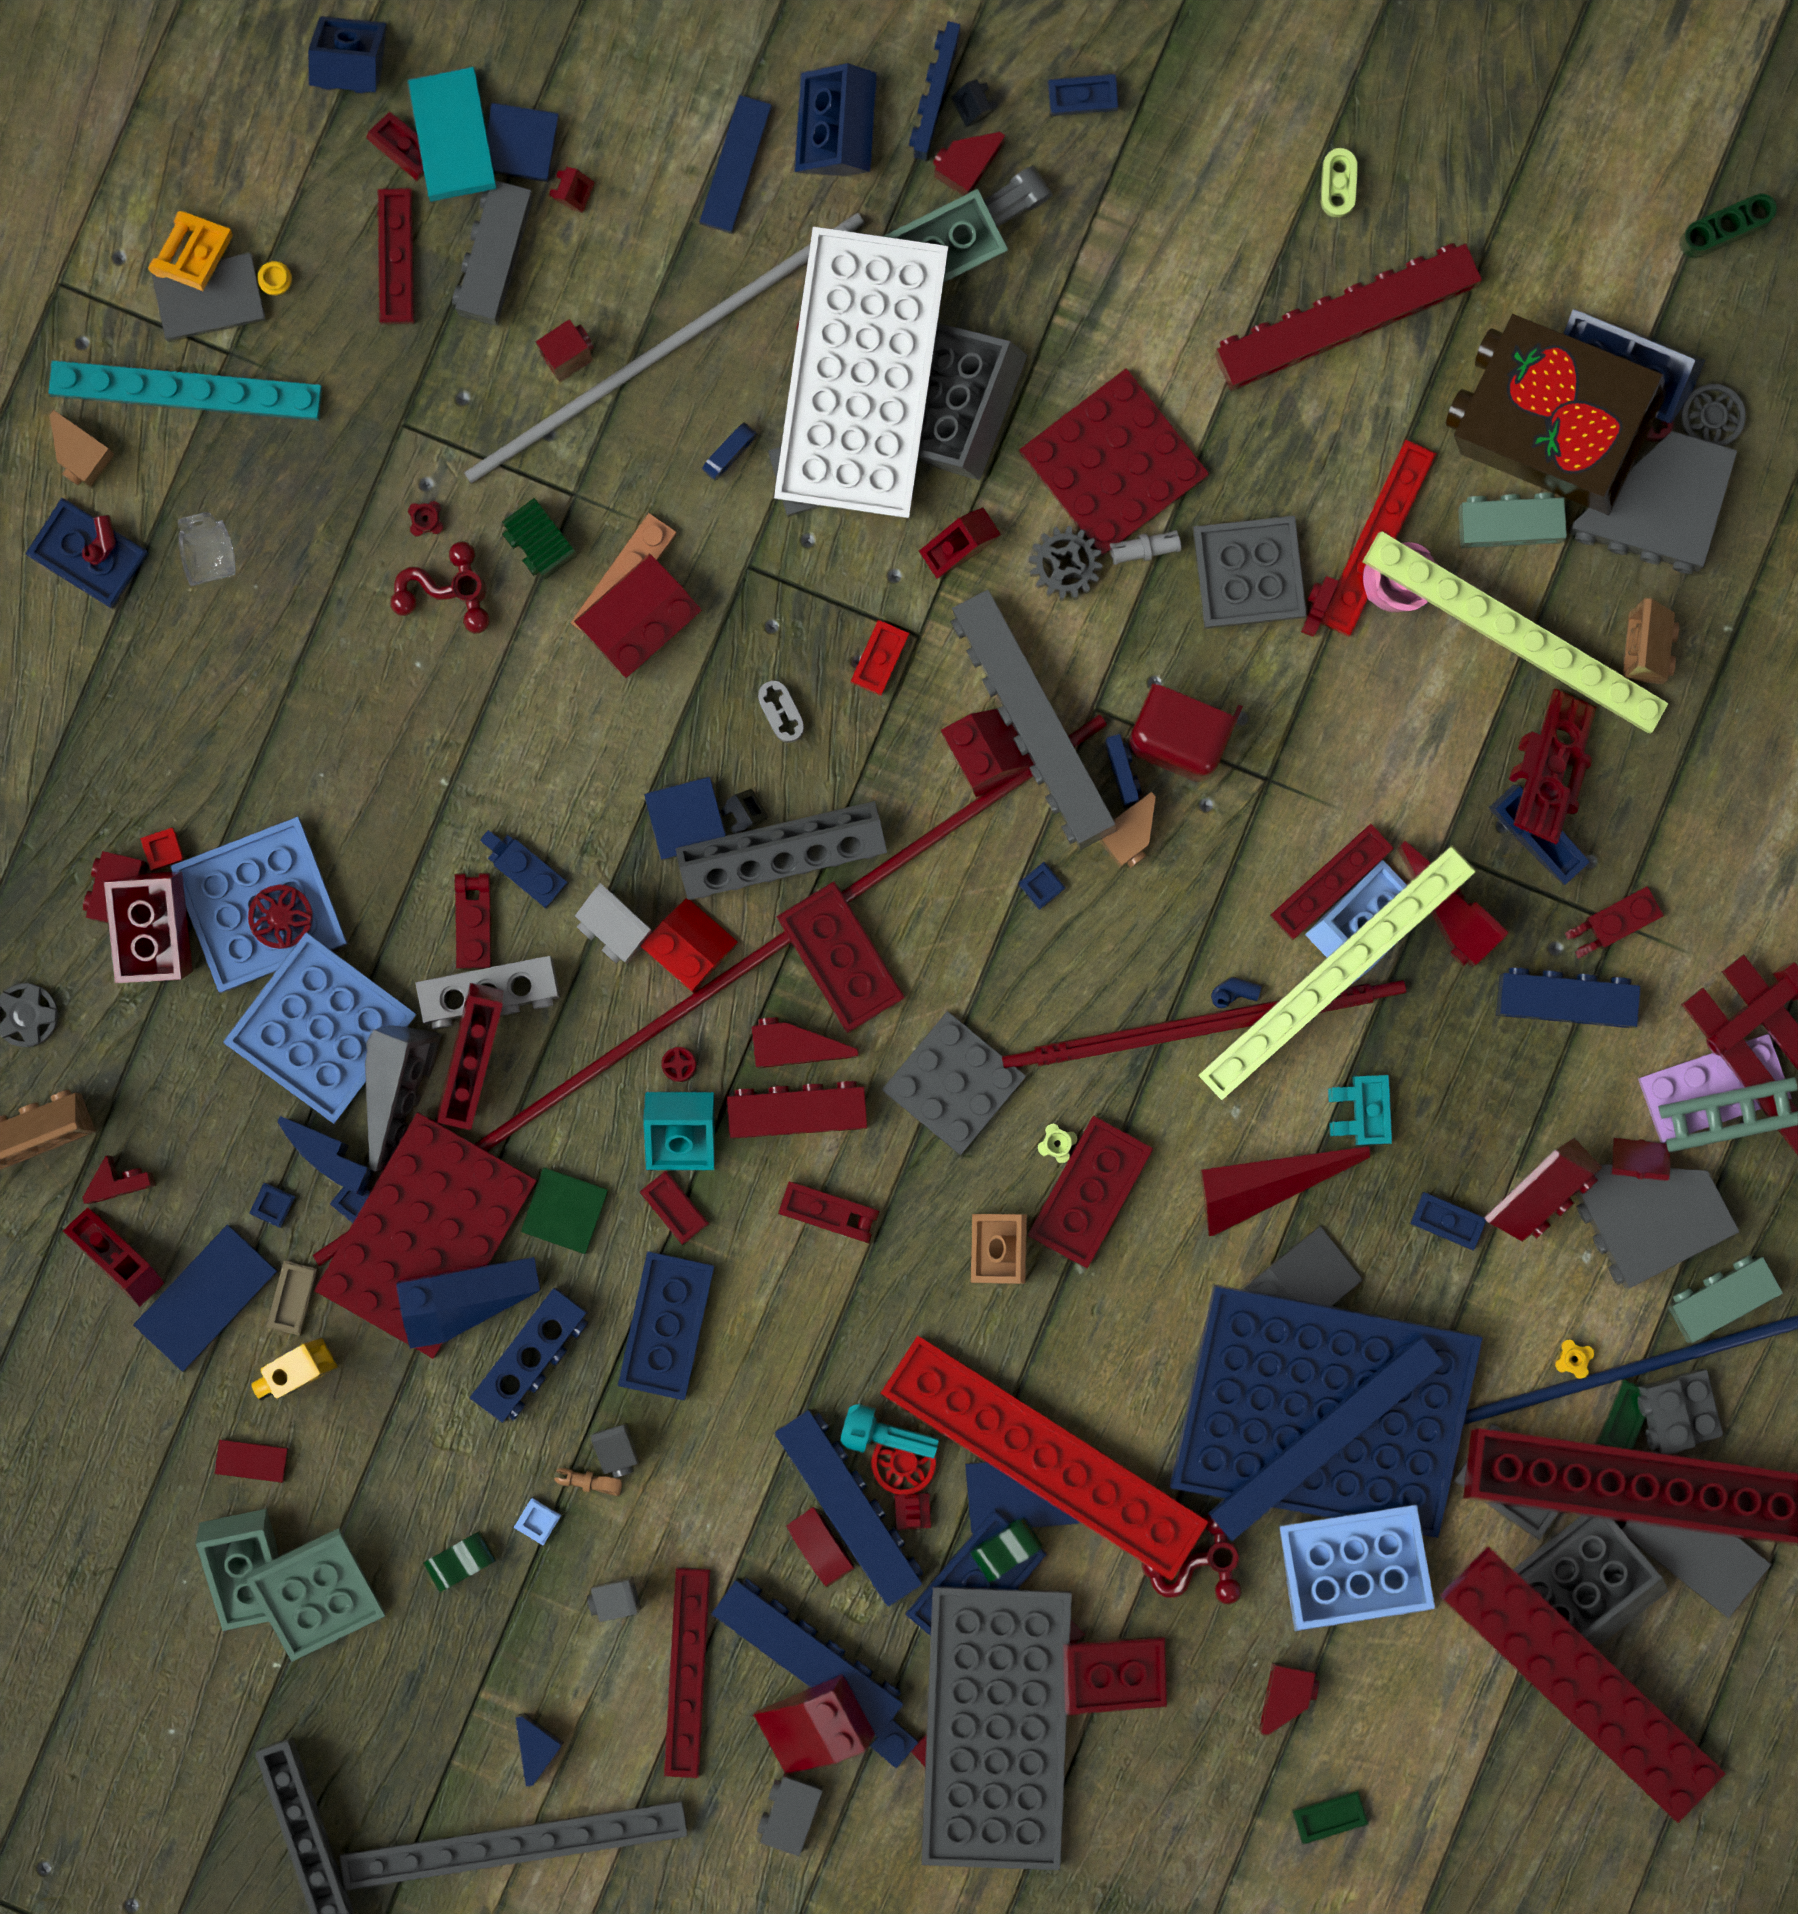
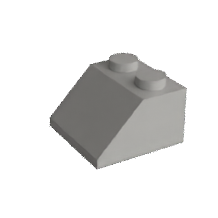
M601 883L594 889L575 915L580 921L576 927L590 940L595 936L605 944L602 951L616 964L620 959L628 964L642 949L640 946L652 933L649 927Z

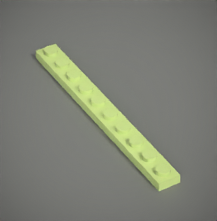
M1384 532L1377 534L1362 561L1364 564L1647 733L1654 731L1668 705L1664 700Z
M1451 845L1199 1074L1200 1078L1223 1100L1474 874L1476 870Z

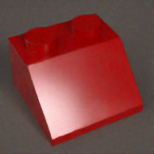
M686 898L657 926L640 947L686 988L695 993L738 942L691 900Z

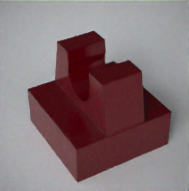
M566 167V170H558L556 177L561 182L558 189H550L548 195L572 211L583 213L595 182L575 168Z
M929 1493L895 1495L897 1530L931 1528Z

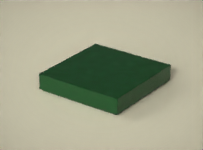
M543 1167L521 1232L586 1255L609 1190Z

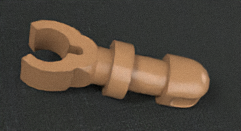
M567 1468L556 1470L557 1473L568 1475L566 1479L554 1478V1481L560 1485L583 1487L585 1492H590L593 1489L605 1494L620 1496L622 1480L603 1476L597 1477L594 1476V1472L590 1471L582 1474Z

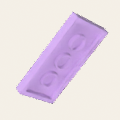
M1769 1034L1746 1041L1775 1081L1785 1079ZM1714 1053L1638 1078L1661 1143L1666 1142V1139L1675 1138L1676 1136L1672 1118L1661 1119L1658 1106L1744 1088L1723 1058ZM1787 1092L1789 1099H1792L1790 1092ZM1753 1100L1755 1111L1761 1109L1757 1102ZM1740 1103L1719 1107L1722 1122L1742 1116ZM1706 1110L1685 1114L1689 1134L1709 1127Z

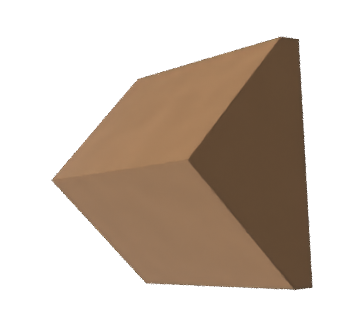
M972 1214L971 1283L1025 1284L1027 1215Z

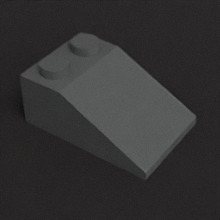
M1319 1226L1240 1289L1332 1306L1360 1283L1362 1278L1322 1227Z

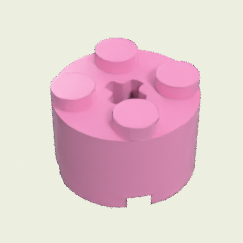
M1411 542L1402 543L1435 563L1430 552L1422 545ZM1368 565L1365 566L1363 583L1366 595L1379 608L1389 612H1405L1416 610L1428 603L1425 599Z

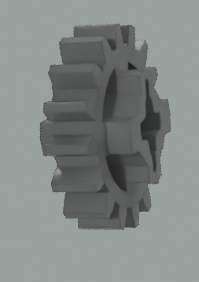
M1067 526L1066 532L1061 534L1060 530L1054 527L1053 537L1050 538L1047 534L1043 533L1041 539L1044 544L1034 543L1032 549L1038 553V556L1029 557V563L1036 565V568L1030 571V576L1040 577L1036 587L1039 589L1046 585L1048 587L1046 596L1050 597L1055 591L1059 592L1060 601L1064 600L1066 593H1070L1072 598L1076 600L1079 589L1088 594L1090 592L1088 582H1098L1099 578L1093 571L1102 570V564L1095 562V559L1101 556V550L1092 551L1091 548L1095 543V539L1083 540L1084 530L1081 529L1077 535H1073L1072 527ZM1059 542H1069L1068 546L1060 549L1051 547ZM1081 548L1087 556L1088 567L1080 561L1078 553ZM1068 556L1072 559L1071 565L1073 568L1067 567L1065 571L1059 568L1060 562L1057 559L1064 560ZM1043 560L1051 565L1053 572L1051 578L1044 571ZM1073 577L1080 580L1071 585H1062L1064 580Z

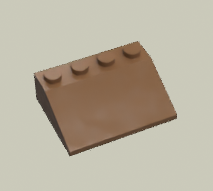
M70 1089L52 1095L50 1097L52 1102L40 1107L38 1102L26 1105L18 1109L20 1115L7 1119L6 1115L0 1116V1170L95 1133L96 1130L82 1094H71Z

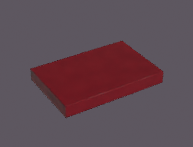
M1156 1636L1063 1644L1066 1714L1076 1715L1167 1707L1164 1637Z

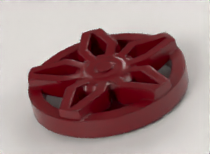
M273 885L260 891L252 900L248 911V922L253 935L261 943L275 949H287L295 946L305 932H310L313 923V911L306 896L296 888L288 885ZM274 891H284L279 896L278 903H276L274 898L267 896V894ZM291 892L290 904L286 905L283 903V900ZM297 896L303 902L306 912L299 909L293 910L296 906ZM261 899L269 901L272 906L268 910L265 909ZM258 906L260 911L266 914V916L260 917L255 923V910ZM297 914L307 918L304 921L294 922L295 915ZM264 921L268 922V928L257 930ZM291 926L296 928L305 926L300 935L292 940L293 931ZM275 929L274 935L278 943L270 942L262 935L269 934ZM280 931H287L286 943H284L280 936Z

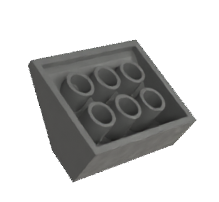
M937 323L917 460L950 473L980 480L1028 355L1011 341Z
M1580 1516L1513 1569L1595 1649L1668 1592L1660 1574L1619 1526L1609 1519Z

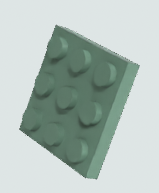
M339 1528L245 1574L250 1589L291 1661L299 1659L385 1617L382 1605Z

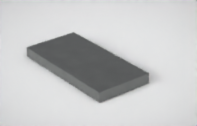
M1625 1522L1620 1528L1630 1540L1726 1618L1733 1614L1771 1566L1768 1561L1736 1537Z

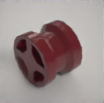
M675 1047L669 1049L664 1054L661 1067L663 1073L669 1079L675 1082H684L694 1075L697 1063L689 1050L683 1047Z

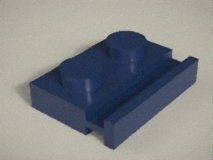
M1120 734L1107 737L1105 746L1123 808L1133 806L1138 802V796L1142 795L1137 775L1132 776L1129 763L1133 762L1127 742H1122Z

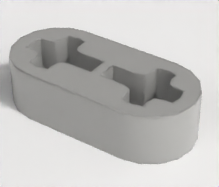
M778 681L766 682L761 686L758 693L760 705L777 738L784 743L796 742L804 732L802 718L787 688ZM771 688L775 692L781 691L783 693L779 697L782 709L778 711L772 702L766 703L764 701L768 697L767 690ZM785 713L790 722L796 721L798 723L794 728V735L789 736L787 732L781 733L779 731L783 727L780 715Z

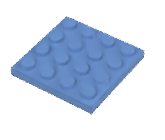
M299 817L171 866L173 872L182 871L186 908L220 994L275 973L295 947L287 949L268 947L257 940L250 929L248 922L250 904L255 896L267 887L288 885L302 892L310 902L313 911V923L308 934L331 951L348 944ZM274 891L267 894V896L274 898L276 903H278V898L284 891ZM291 892L283 900V903L286 905L290 904ZM297 896L296 906L293 910L299 909L306 912L303 902ZM261 899V903L268 910L272 906L271 903ZM258 906L255 910V923L260 917L266 916V914L260 911ZM297 914L295 915L294 922L307 920V918ZM264 921L257 930L268 928V922ZM291 926L293 931L292 940L300 935L305 926L297 928ZM275 929L269 934L262 935L266 940L278 943L274 935ZM280 931V936L284 943H286L287 931Z
M305 932L224 1039L223 1043L334 1124L366 1082L365 1059L368 1051L366 1043L373 1029L389 1025L407 1028L416 1016V1013Z

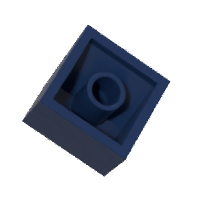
M320 16L308 49L309 86H317L325 90L335 88L347 89L357 93L376 92L382 72L386 23Z

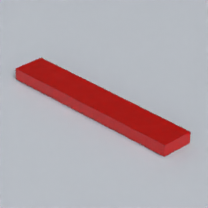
M1404 441L1343 570L1320 624L1350 637L1368 599L1363 583V573L1366 564L1362 561L1379 532H1384L1394 539L1397 538L1436 453L1411 441Z

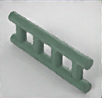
M1795 1077L1658 1106L1661 1119L1671 1117L1675 1131V1138L1666 1139L1668 1152L1797 1126L1798 1111L1791 1112L1787 1092L1798 1090ZM1774 1095L1778 1116L1757 1120L1753 1100ZM1740 1103L1744 1123L1723 1127L1719 1107ZM1706 1110L1710 1130L1689 1134L1685 1114Z

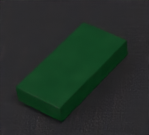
M1626 1380L1621 1381L1596 1443L1608 1447L1633 1450L1646 1416L1644 1417L1641 1414L1637 1399L1641 1396L1638 1385Z
M1358 1790L1292 1810L1302 1845L1369 1825Z

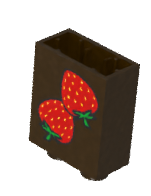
M1512 314L1504 332L1491 328L1484 336L1475 360V366L1485 370L1474 393L1465 389H1461L1457 393L1449 409L1446 426L1456 430L1454 437L1461 455L1609 516L1667 396L1663 374Z

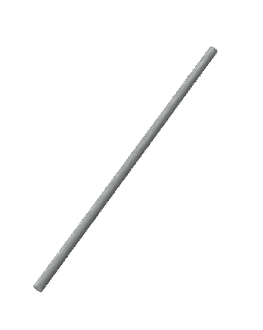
M856 213L833 228V230L853 232L865 223L861 216ZM810 244L464 472L470 483H474L808 262Z

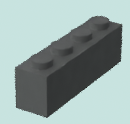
M495 181L497 189L482 192L479 207L483 209L481 220H475L470 239L474 241L472 252H466L461 272L465 273L462 286L457 284L452 304L456 305L455 309L461 317L498 326L534 197L529 189Z

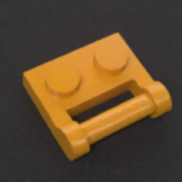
M179 211L174 218V228L158 257L152 259L148 270L157 277H167L204 291L233 235L229 228L187 212ZM193 230L176 264H171L170 262L187 231Z

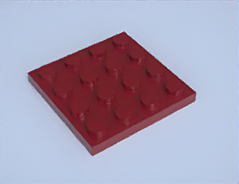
M1127 368L1019 449V453L1078 529L1085 531L1084 536L1086 539H1095L1093 548L1101 550V558L1112 549L1110 548V543H1119L1126 540L1209 476L1203 465Z

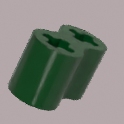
M1021 1517L994 1536L977 1545L970 1551V1554L988 1582H991L1020 1562L1034 1555L1043 1547V1544L1026 1518Z
M478 1531L426 1560L423 1564L440 1593L496 1562V1559L482 1533Z

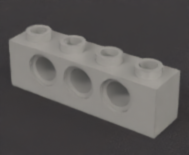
M551 956L415 982L423 1023L426 1025L432 1024L433 1029L452 1026V1019L461 1018L470 983L483 986L492 984L497 989L503 990V1005L500 1016L520 1012L519 1006L533 1004V1009L553 1006V999L560 998L553 958ZM519 978H528L531 982V990L525 996H517L514 993L513 985ZM453 991H460L464 996L463 1005L455 1010L449 1009L446 1003L447 996Z

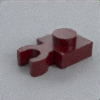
M1326 576L1322 583H1314L1307 599L1313 602L1302 627V633L1314 637L1339 582L1338 580Z

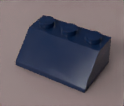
M846 63L801 73L794 172L835 176H851L870 172L877 72Z

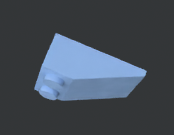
M1382 859L1305 935L1328 957L1403 890L1407 884ZM1381 956L1373 965H1371V966H1370L1363 974H1361L1355 981H1357L1359 978H1361L1363 975H1365L1367 972H1369V971L1381 960V958H1382L1383 956Z

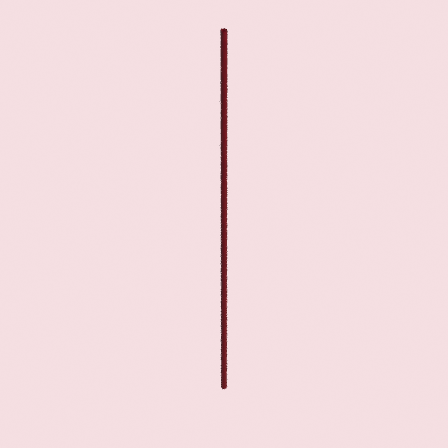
M1099 714L1071 733L1068 738L1075 748L1106 727L1107 724ZM1030 769L984 793L844 889L841 893L847 903H850L1033 777ZM785 931L476 1142L475 1145L489 1151L791 943ZM348 1231L312 1255L319 1266L334 1257Z

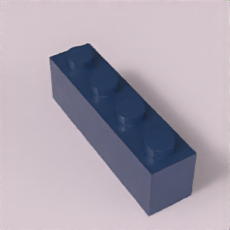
M1509 968L1508 973L1499 975L1496 1016L1621 1028L1637 1027L1640 986L1631 985L1632 979L1611 977V983L1597 982L1598 976L1589 974H1577V980L1564 979V973L1557 971H1543V976L1529 975V969Z

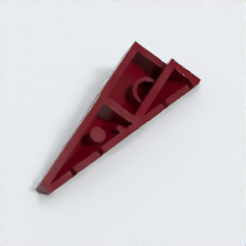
M1369 1146L1201 1169L1200 1175L1208 1236H1215L1370 1158Z

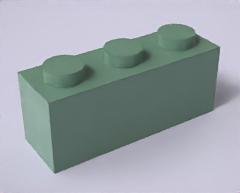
M1538 493L1534 495V499L1522 500L1519 494L1503 495L1500 497L1501 501H1487L1486 496H1473L1466 498L1467 502H1462L1458 508L1460 548L1562 543L1567 538L1564 497L1555 498V493Z
M1751 1254L1735 1261L1732 1264L1735 1269L1723 1275L1721 1271H1718L1702 1280L1705 1286L1694 1292L1689 1287L1673 1296L1675 1302L1667 1307L1688 1343H1693L1783 1294L1763 1257L1753 1259Z

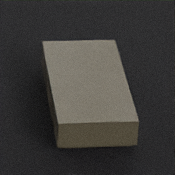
M283 1261L266 1327L301 1336L318 1269Z

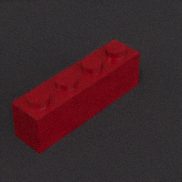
M474 983L469 984L438 1108L437 1123L468 1130L472 1128L503 1005V990Z
M857 1081L837 1082V1089L823 1090L822 1083L802 1085L803 1091L789 1092V1086L768 1087L769 1094L755 1095L754 1088L734 1090V1096L727 1097L730 1138L867 1129L864 1087H857Z

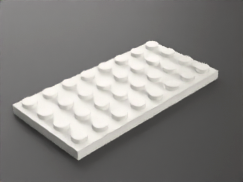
M813 227L774 499L909 518L948 246Z

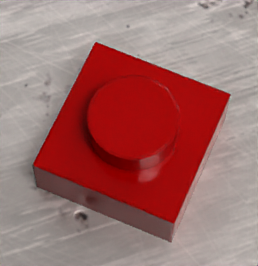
M173 827L140 838L151 871L185 861Z

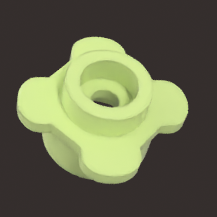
M1050 1124L1045 1129L1046 1136L1044 1141L1039 1143L1038 1151L1043 1156L1050 1155L1055 1157L1057 1162L1065 1163L1070 1158L1069 1151L1071 1146L1076 1144L1077 1136L1072 1131L1065 1132L1060 1130L1058 1125ZM1056 1140H1059L1061 1142V1145L1059 1147H1056L1054 1145V1142Z

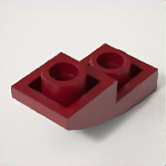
M812 1507L786 1525L800 1551L826 1587H829L855 1569L840 1540L834 1538L817 1508Z

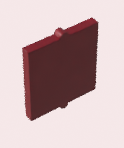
M1614 1138L1612 1174L1637 1177L1640 1180L1647 1178L1669 1181L1670 1153L1668 1152L1667 1144L1646 1142L1643 1139L1638 1141Z

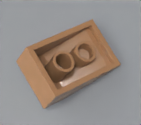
M1644 598L1629 612L1622 676L1630 681L1664 684L1668 680V676L1674 675L1676 657L1671 656L1672 642H1677L1679 634V622H1674L1675 612L1650 598Z

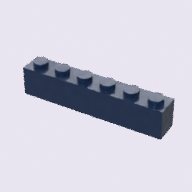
M809 1409L775 1431L774 1434L886 1606L889 1607L921 1586L922 1581L919 1577L924 1572L913 1556L907 1560L900 1549L905 1545L904 1541L895 1528L888 1530L881 1520L886 1514L876 1499L868 1500L862 1491L867 1487L863 1478L857 1470L849 1471L844 1463V1460L849 1458L838 1441L832 1444L825 1432L830 1428L821 1414L817 1412L813 1415Z
M745 1578L743 1582L736 1579L711 1614L811 1688L844 1675L875 1735L879 1738L903 1705V1700L899 1698L902 1692L886 1680L882 1685L871 1677L874 1671L861 1661L857 1660L855 1664L851 1663L843 1657L846 1651L834 1641L829 1639L827 1643H824L815 1635L818 1630L805 1620L801 1619L799 1623L788 1616L790 1609L775 1598L771 1603L759 1595L762 1589L748 1578Z

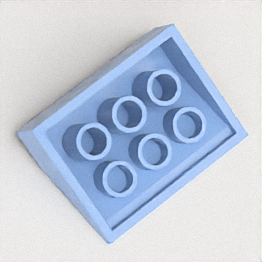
M1417 1505L1280 1526L1288 1594L1295 1631L1435 1609Z

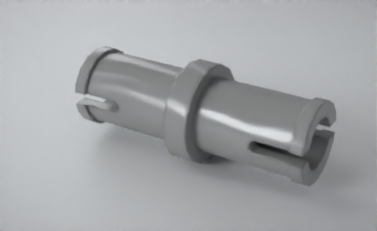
M1177 530L1153 536L1141 534L1139 539L1110 543V548H1112L1110 553L1114 565L1142 558L1144 561L1152 560V556L1181 551Z

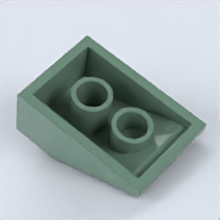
M267 1509L199 1522L195 1544L222 1630L269 1622L245 1578L246 1573L279 1557Z

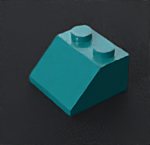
M645 1092L643 1121L646 1170H714V1092Z

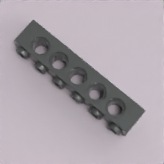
M873 801L676 848L687 899L690 900L705 898L711 894L728 890H739L745 886L757 883L772 882L778 878L795 874H806L812 870L829 866H840L843 863L854 860L873 858L887 853L876 803Z
M294 1737L260 1748L255 1752L310 1914H354Z

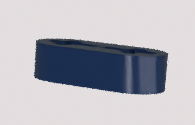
M742 423L711 455L702 467V470L716 481L752 444L758 433L747 423Z

